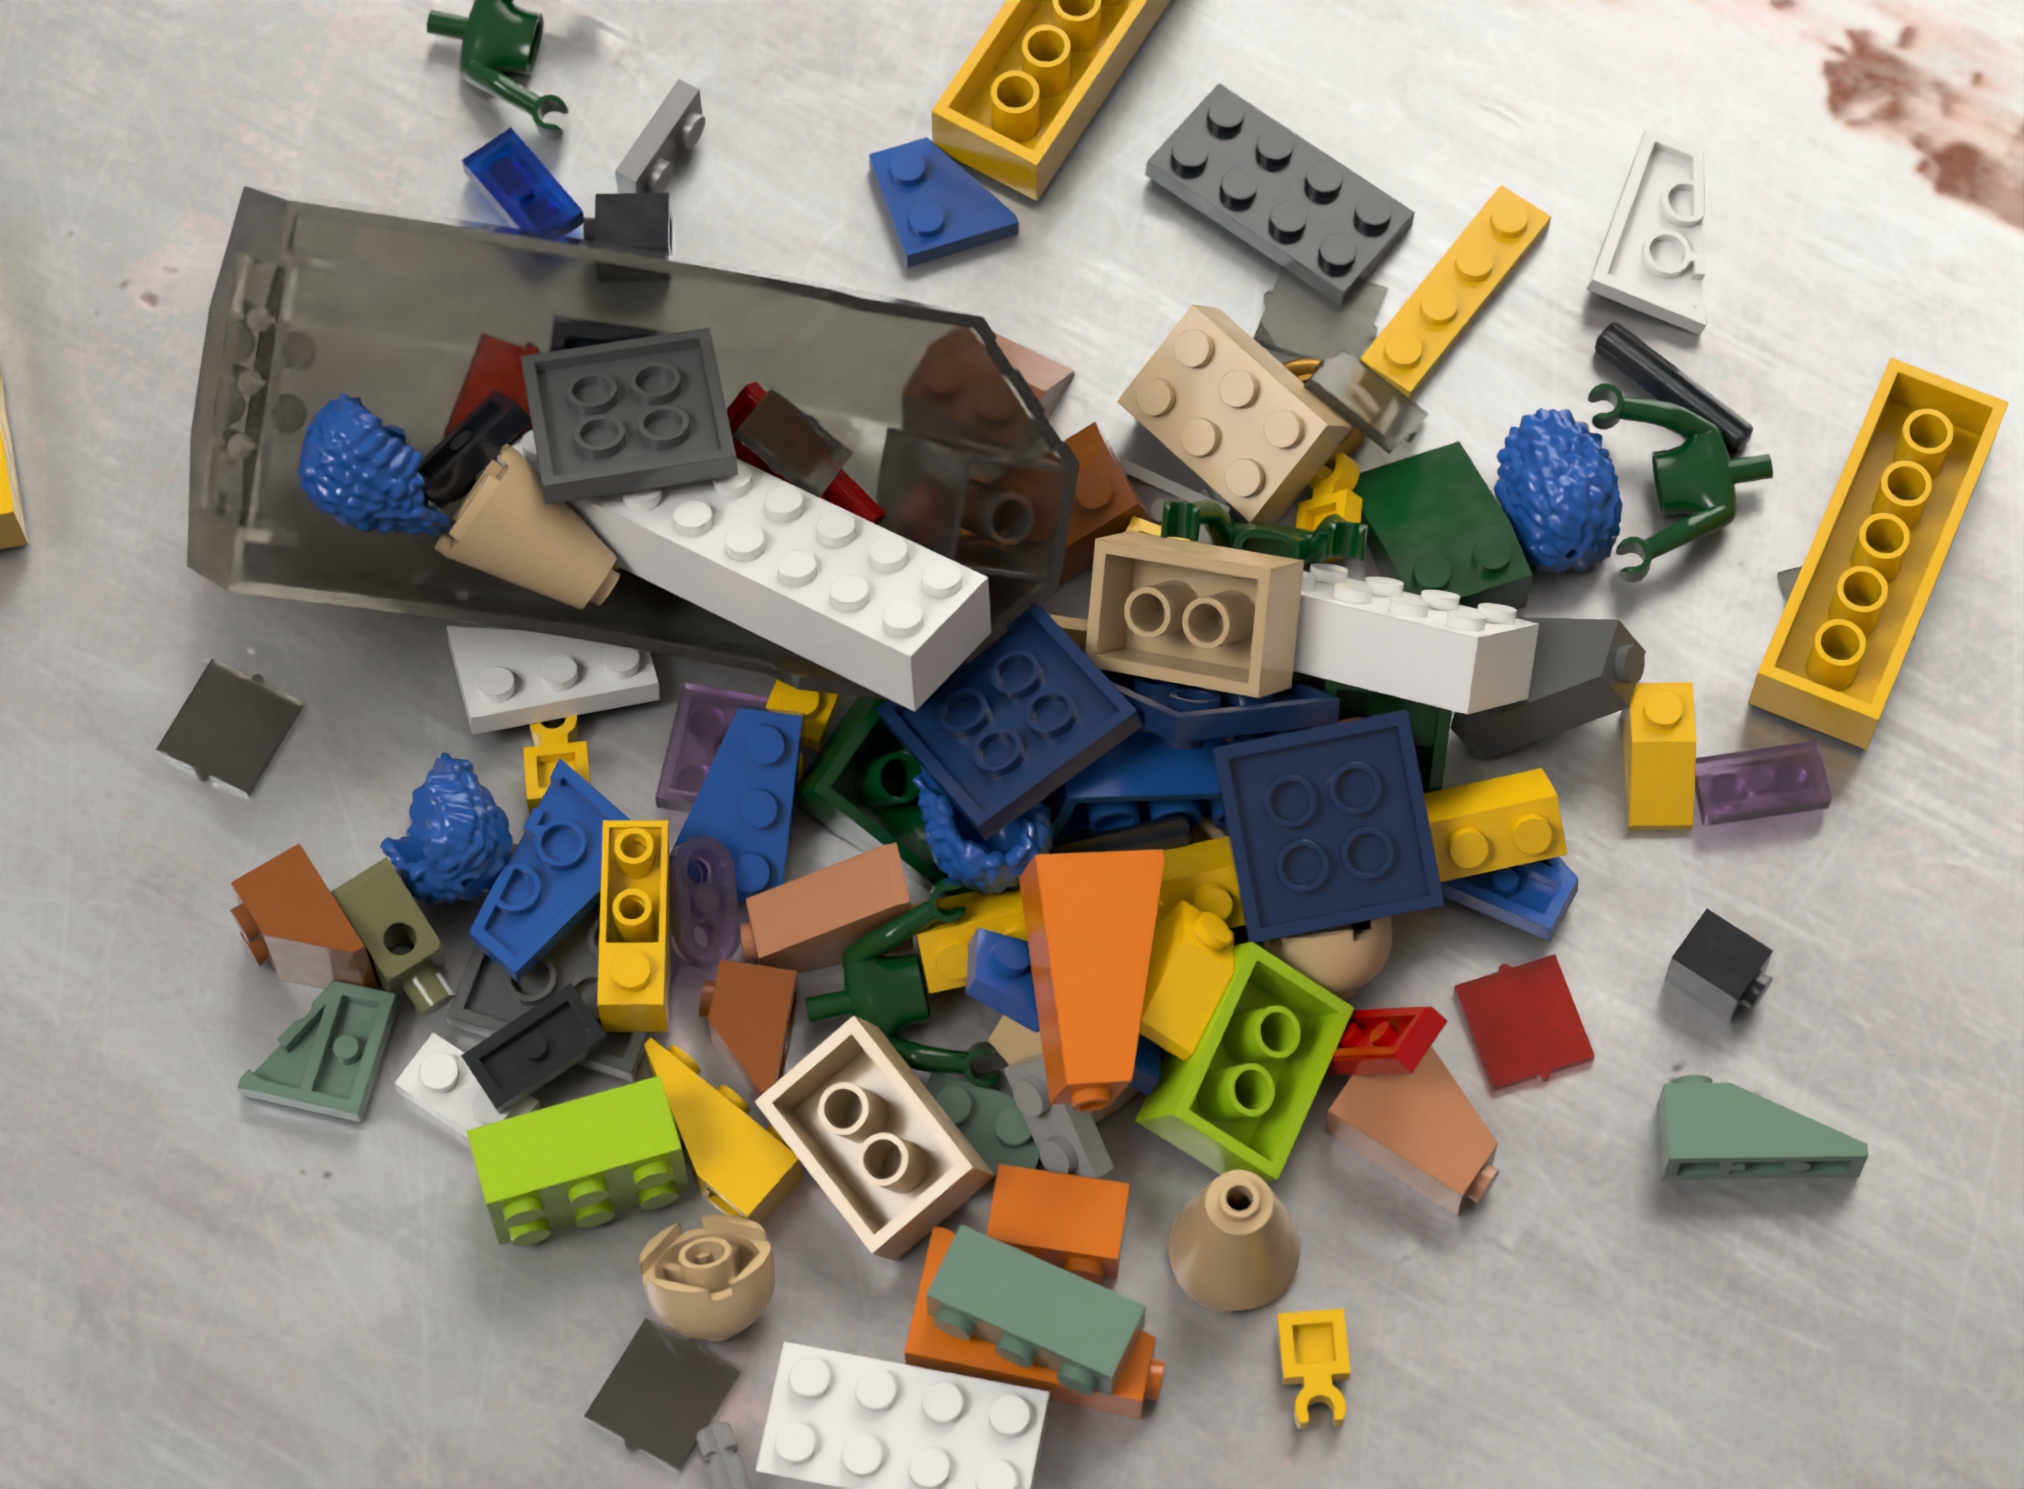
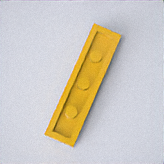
M1500 185L1362 355L1358 370L1409 403L1547 232L1551 216L1503 185Z

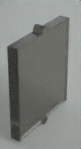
M1282 266L1273 290L1267 291L1264 294L1263 303L1266 308L1253 339L1263 348L1296 359L1315 358L1332 362L1344 368L1355 377L1360 358L1364 354L1368 341L1375 340L1377 337L1378 329L1375 323L1386 298L1388 288L1363 280L1347 300L1340 305Z
M1345 348L1340 350L1330 360L1322 358L1315 368L1316 373L1303 386L1388 454L1393 452L1403 441L1411 443L1418 433L1417 428L1429 415Z
M774 388L767 392L733 434L737 440L769 464L771 471L777 474L780 473L796 487L819 498L853 454L850 449L822 428L816 418L811 415L807 416Z
M211 659L156 748L158 755L194 771L199 781L205 782L211 779L249 798L304 705L301 700L265 684L260 674H254L250 677L219 661Z
M645 1318L587 1410L584 1418L624 1441L628 1452L634 1453L639 1450L680 1473L698 1444L696 1439L697 1432L709 1426L740 1376V1371L700 1349L697 1339L690 1338L686 1341Z

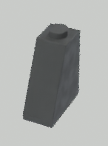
M1516 617L1517 619L1539 624L1528 699L1471 714L1455 711L1450 728L1478 758L1491 759L1629 708L1636 683L1640 681L1644 672V656L1646 651L1619 620Z

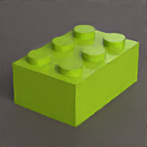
M1254 942L1234 945V974L1194 1053L1184 1062L1172 1053L1166 1052L1159 1069V1082L1150 1096H1146L1135 1122L1220 1175L1228 1171L1245 1170L1258 1175L1265 1182L1278 1181L1354 1007Z
M661 1075L466 1130L486 1206L499 1245L511 1241L515 1246L535 1244L549 1237L551 1234L550 1230L574 1223L581 1228L598 1226L611 1220L615 1216L614 1212L640 1205L642 1209L661 1208L676 1201L679 1198V1193L690 1190L682 1148Z

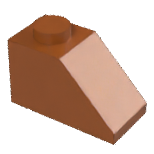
M720 959L716 981L706 979L700 999L699 1018L708 1019L712 1043L753 1099L756 1100L785 1074L800 996L798 974L795 970Z

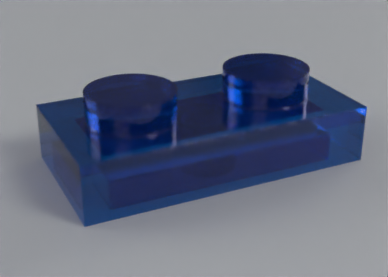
M511 127L462 160L464 173L535 256L584 224L583 210Z

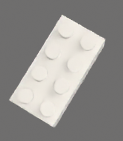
M1316 563L1310 565V572L1303 571L1293 671L1464 714H1471L1528 699L1539 624L1517 619V610L1515 608L1501 604L1481 603L1478 604V609L1459 605V595L1440 590H1423L1421 595L1403 591L1404 583L1402 581L1392 578L1366 577L1365 582L1347 578L1348 569L1337 565Z
M784 1342L755 1470L759 1489H1034L1049 1418V1392Z

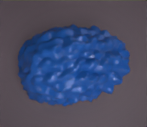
M345 392L339 394V399L330 400L325 407L319 410V413L315 414L313 423L307 426L304 434V442L301 444L300 466L297 473L300 477L301 488L308 494V498L320 512L332 514L335 520L342 526H354L364 532H371L375 528L383 534L390 531L395 533L407 531L414 536L418 533H426L430 537H436L451 529L450 518L424 496L421 487L425 484L423 476L417 471L422 462L423 454L421 451H415L411 445L405 443L406 431L403 428H399L394 424H390L387 427L381 424L382 419L372 415L371 411L361 404L360 397L351 398Z
M1540 408L1533 415H1523L1520 426H1514L1509 429V435L1505 438L1504 442L1505 448L1500 449L1496 456L1501 464L1497 470L1500 478L1494 486V494L1498 502L1501 503V508L1512 525L1527 563L1534 565L1537 571L1541 573H1562L1571 567L1577 571L1584 572L1590 568L1593 561L1601 563L1604 559L1611 556L1612 547L1616 543L1617 536L1620 534L1619 523L1621 522L1623 504L1620 498V491L1618 490L1619 486L1617 485L1618 476L1614 473L1615 468L1612 464V459L1609 458V451L1602 448L1603 436L1599 433H1591L1587 423L1576 422L1569 409L1557 411L1554 408L1551 410Z
M442 752L440 758L436 759L433 769L429 771L423 785L412 793L413 803L409 809L412 823L406 831V836H402L399 839L387 837L380 845V848L383 849L382 852L387 857H390L391 864L411 896L417 900H425L431 906L442 902L455 905L458 899L470 901L476 899L483 892H490L500 871L504 868V865L509 863L511 859L510 850L513 846L512 836L508 830V817L504 810L496 805L491 792L479 783L478 776L473 773V764L467 759H452L450 754Z
M921 766L922 773L912 779L913 783L921 790L918 795V804L922 812L921 818L926 822L925 840L931 847L934 862L941 871L949 875V878L959 881L961 883L960 887L966 886L970 890L976 889L982 894L988 892L992 894L995 892L1001 893L1006 887L1016 888L1020 885L1019 876L1034 855L1049 854V851L1053 848L1052 837L1055 834V828L1050 820L1051 807L1043 802L1044 799L985 841Z

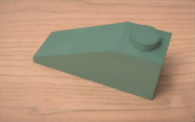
M1687 1075L1673 1080V1083L1664 1084L1657 1103L1662 1180L1859 1177L1868 1159L1867 1143L1732 1083H1712V1079L1707 1076Z

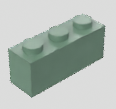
M960 1224L926 1294L927 1315L935 1318L933 1321L934 1325L943 1332L961 1340H970L972 1335L996 1345L995 1352L1005 1360L1025 1368H1031L1035 1362L1057 1372L1056 1378L1064 1386L1089 1396L1093 1395L1095 1390L1110 1397L1112 1396L1145 1326V1305Z

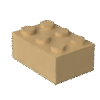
M1192 304L1117 400L1126 411L1251 523L1277 524L1353 428L1221 309Z
M1133 531L1095 539L1085 654L1098 669L1255 698L1290 689L1292 687L1304 560L1168 537L1163 538Z
M854 1015L754 1101L869 1251L874 1255L897 1261L932 1231L933 1226L939 1225L995 1176L879 1027Z

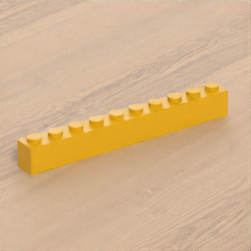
M1543 768L1424 793L1440 882L1567 855L1558 795ZM1228 836L1189 844L1185 847L1163 850L1164 869L1155 926L1182 899L1201 912H1211L1217 915L1229 928L1245 925ZM1020 885L1016 888L1006 887L1001 893L995 892L992 894L988 892L982 894L978 891L936 899L938 905L943 909L952 910L957 907H965L966 911L957 921L945 923L938 920L916 934L929 994L966 986L969 942L978 927L1028 941ZM923 903L913 904V905H911V909H913V908H915V907H917V906H919V905H921V904H923Z

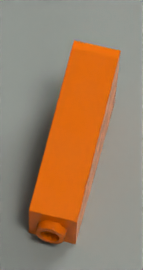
M1163 849L1034 855L1019 876L1050 1105L1072 1104V1109L1078 1112L1102 1110L1110 1107L1112 1101H1115L1132 1081L1164 869Z
M933 1226L904 1351L905 1365L1048 1391L1049 1401L1136 1419H1142L1146 1399L1158 1401L1166 1361L1154 1359L1156 1337L1143 1330L1110 1397L1097 1390L1091 1396L1075 1392L1057 1380L1056 1376L1058 1373L1035 1362L1031 1368L1015 1365L999 1356L995 1352L996 1345L974 1335L971 1336L970 1340H961L937 1328L933 1323L935 1318L927 1315L926 1294L956 1233L946 1228Z

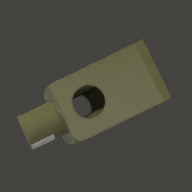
M387 857L331 891L334 899L365 946L375 978L385 992L394 993L396 996L406 992L421 1017L436 1012L454 998V993L438 971L445 965L444 947ZM398 946H408L413 949L405 955H395L390 952Z

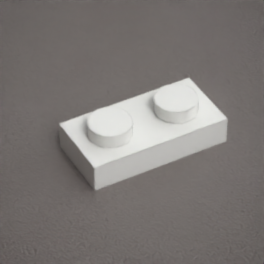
M434 1032L394 1083L398 1093L467 1138L466 1130L541 1109L539 1101L528 1095L499 1114L461 1057L464 1052Z

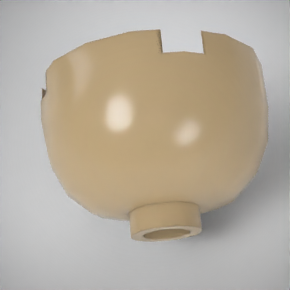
M1389 916L1264 941V946L1267 952L1340 999L1345 1000L1355 995L1358 988L1369 983L1387 963L1392 949L1391 919Z
M714 1214L701 1216L703 1228L691 1229L682 1233L680 1222L665 1228L648 1241L639 1257L644 1292L650 1308L671 1331L683 1336L709 1341H722L743 1331L763 1315L775 1290V1268L772 1246L770 1242H767L765 1230L759 1223L741 1216Z

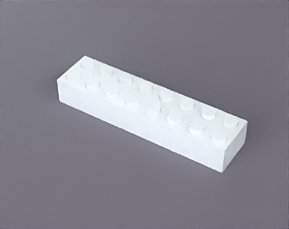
M531 425L510 446L518 450L540 474ZM498 455V456H497V458H498V463H499L500 465L504 466L505 463L502 462L501 460H499V455ZM737 458L738 475L566 502L617 556L614 565L914 712L991 634L988 577Z

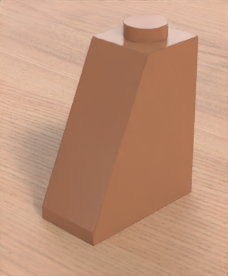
M897 842L882 845L747 898L746 905L749 921L739 923L737 927L745 962L757 959L758 965L795 970L797 973L842 964L844 950L854 941L911 910L910 897ZM913 936L882 955L914 949Z
M1432 1045L1412 1074L1352 1075L1328 1110L1325 1126L1326 1133L1456 1216L1459 1215L1469 1198L1479 1204L1499 1174L1500 1170L1492 1166L1498 1145L1497 1141Z

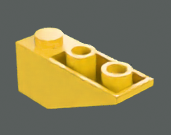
M603 821L597 1006L604 1032H669V821Z
M650 1037L644 1044L648 1065L653 1077L661 1075L678 1138L701 1196L725 1215L741 1216L761 1225L802 1180L801 1161L772 1124L765 1130L747 1115L750 1112V1108L737 1093L722 1084L717 1090L698 1076L701 1072L700 1067L685 1051L675 1045H671L666 1050Z

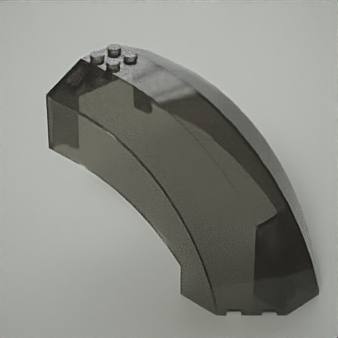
M244 186L209 306L190 436L187 567L227 592L414 614L551 634L764 673L799 690L890 700L620 567L618 570H614L620 574V577L604 602L597 606L589 601L580 610L446 558L434 549L442 534L436 537H430L426 533H418L414 536L407 531L402 533L390 531L383 534L375 528L371 532H364L354 526H342L335 520L332 514L320 512L315 504L310 501L308 494L300 486V477L297 473L302 452L301 444L304 442L307 426L313 423L315 414L319 413V410L325 407L330 400L339 399V394L343 392L351 398L360 397L361 404L371 411L372 415L381 418L383 426L387 427L390 424H394L399 428H403L406 431L405 443L411 445L415 451H421L424 458L494 389L518 403L530 417L520 356L548 352L554 315L670 332L710 328L726 409L745 385L757 382L886 513L878 526L988 577L991 634L965 659V662L969 663L1009 631L1006 626L1032 605L1040 606L1059 589L1080 462L1067 442L1061 441L1043 414L1046 412L1020 371L1012 367L996 343L995 339L997 337L983 316L816 281L636 248L249 186ZM530 423L521 433L526 431L532 425V423ZM486 467L476 476V482L482 475ZM468 493L455 502H449L442 509L444 514L450 518L451 529L456 523L452 517ZM450 530L443 532L445 535L454 540V538L448 534Z

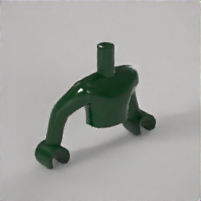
M475 0L468 17L436 10L430 11L426 26L427 33L462 40L459 71L465 80L476 88L496 96L531 115L538 132L544 138L557 140L563 136V131L559 126L542 121L544 116L552 111L568 114L569 111L563 100L555 95L540 97L501 73H532L543 35L544 17L542 13L518 7L513 3V0Z
M1601 383L1595 386L1588 395V401L1591 403L1601 400L1608 401L1615 408L1610 412L1599 413L1593 416L1592 424L1598 429L1607 430L1619 423L1620 419L1664 427L1680 435L1685 440L1677 447L1653 451L1652 467L1662 516L1688 514L1690 516L1677 521L1646 539L1630 536L1620 542L1616 549L1617 555L1635 553L1643 560V563L1638 566L1626 567L1620 571V577L1626 582L1635 583L1647 576L1653 559L1687 543L1709 536L1730 524L1736 516L1735 484L1773 478L1770 454L1730 459L1723 436L1717 425L1679 405L1654 399L1623 397L1622 392L1616 386L1609 383Z
M1211 499L1193 503L1164 501L1160 535L1163 538L1178 537L1190 539V541H1198L1200 525H1203L1215 546L1304 560L1303 571L1310 569L1311 564H1323L1329 557H1348L1364 561L1368 525L1346 521L1339 514L1326 516L1316 527L1315 531L1278 524L1235 522L1219 503Z
M944 878L937 881L932 886L928 901L866 933L848 946L842 955L844 990L805 998L809 1022L813 1023L848 1015L851 1018L854 1015L878 1026L912 1070L931 1073L964 1074L967 1080L975 1086L988 1087L993 1085L999 1079L1000 1071L993 1070L988 1073H979L971 1065L976 1057L995 1052L996 1049L990 1043L978 1042L973 1044L967 1051L950 1050L912 1042L901 1038L897 1034L901 1029L913 1024L930 1021L929 1002L918 954L903 956L882 955L938 920L945 923L959 920L966 911L965 907L946 910L938 905L936 898L941 892L959 888L961 883L953 878Z

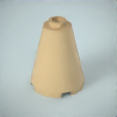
M505 444L501 448L499 460L504 462L505 465L502 466L494 460L489 463L452 517L456 523L448 534L454 540L442 533L434 549L446 558L582 610L589 601L600 606L620 577V574L612 569L617 556L566 502L545 505L540 474L518 450Z
M1233 1170L1221 1174L1191 1198L1176 1215L1168 1239L1169 1259L1176 1282L1194 1302L1218 1313H1232V1311L1253 1308L1255 1311L1269 1306L1288 1289L1298 1269L1300 1259V1237L1292 1216L1261 1177L1245 1170Z

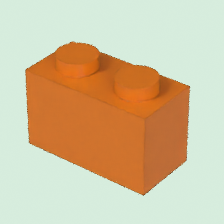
M998 1164L986 1235L1093 1283H1100L1103 1277L1117 1279L1129 1207L1130 1183Z

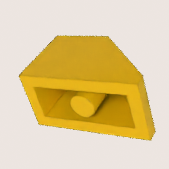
M1693 682L1636 683L1629 708L1621 710L1620 713L1628 831L1692 830L1697 745Z
M1182 899L1154 929L1139 1033L1184 1062L1194 1053L1234 974V932L1229 929L1220 917L1211 912H1201Z

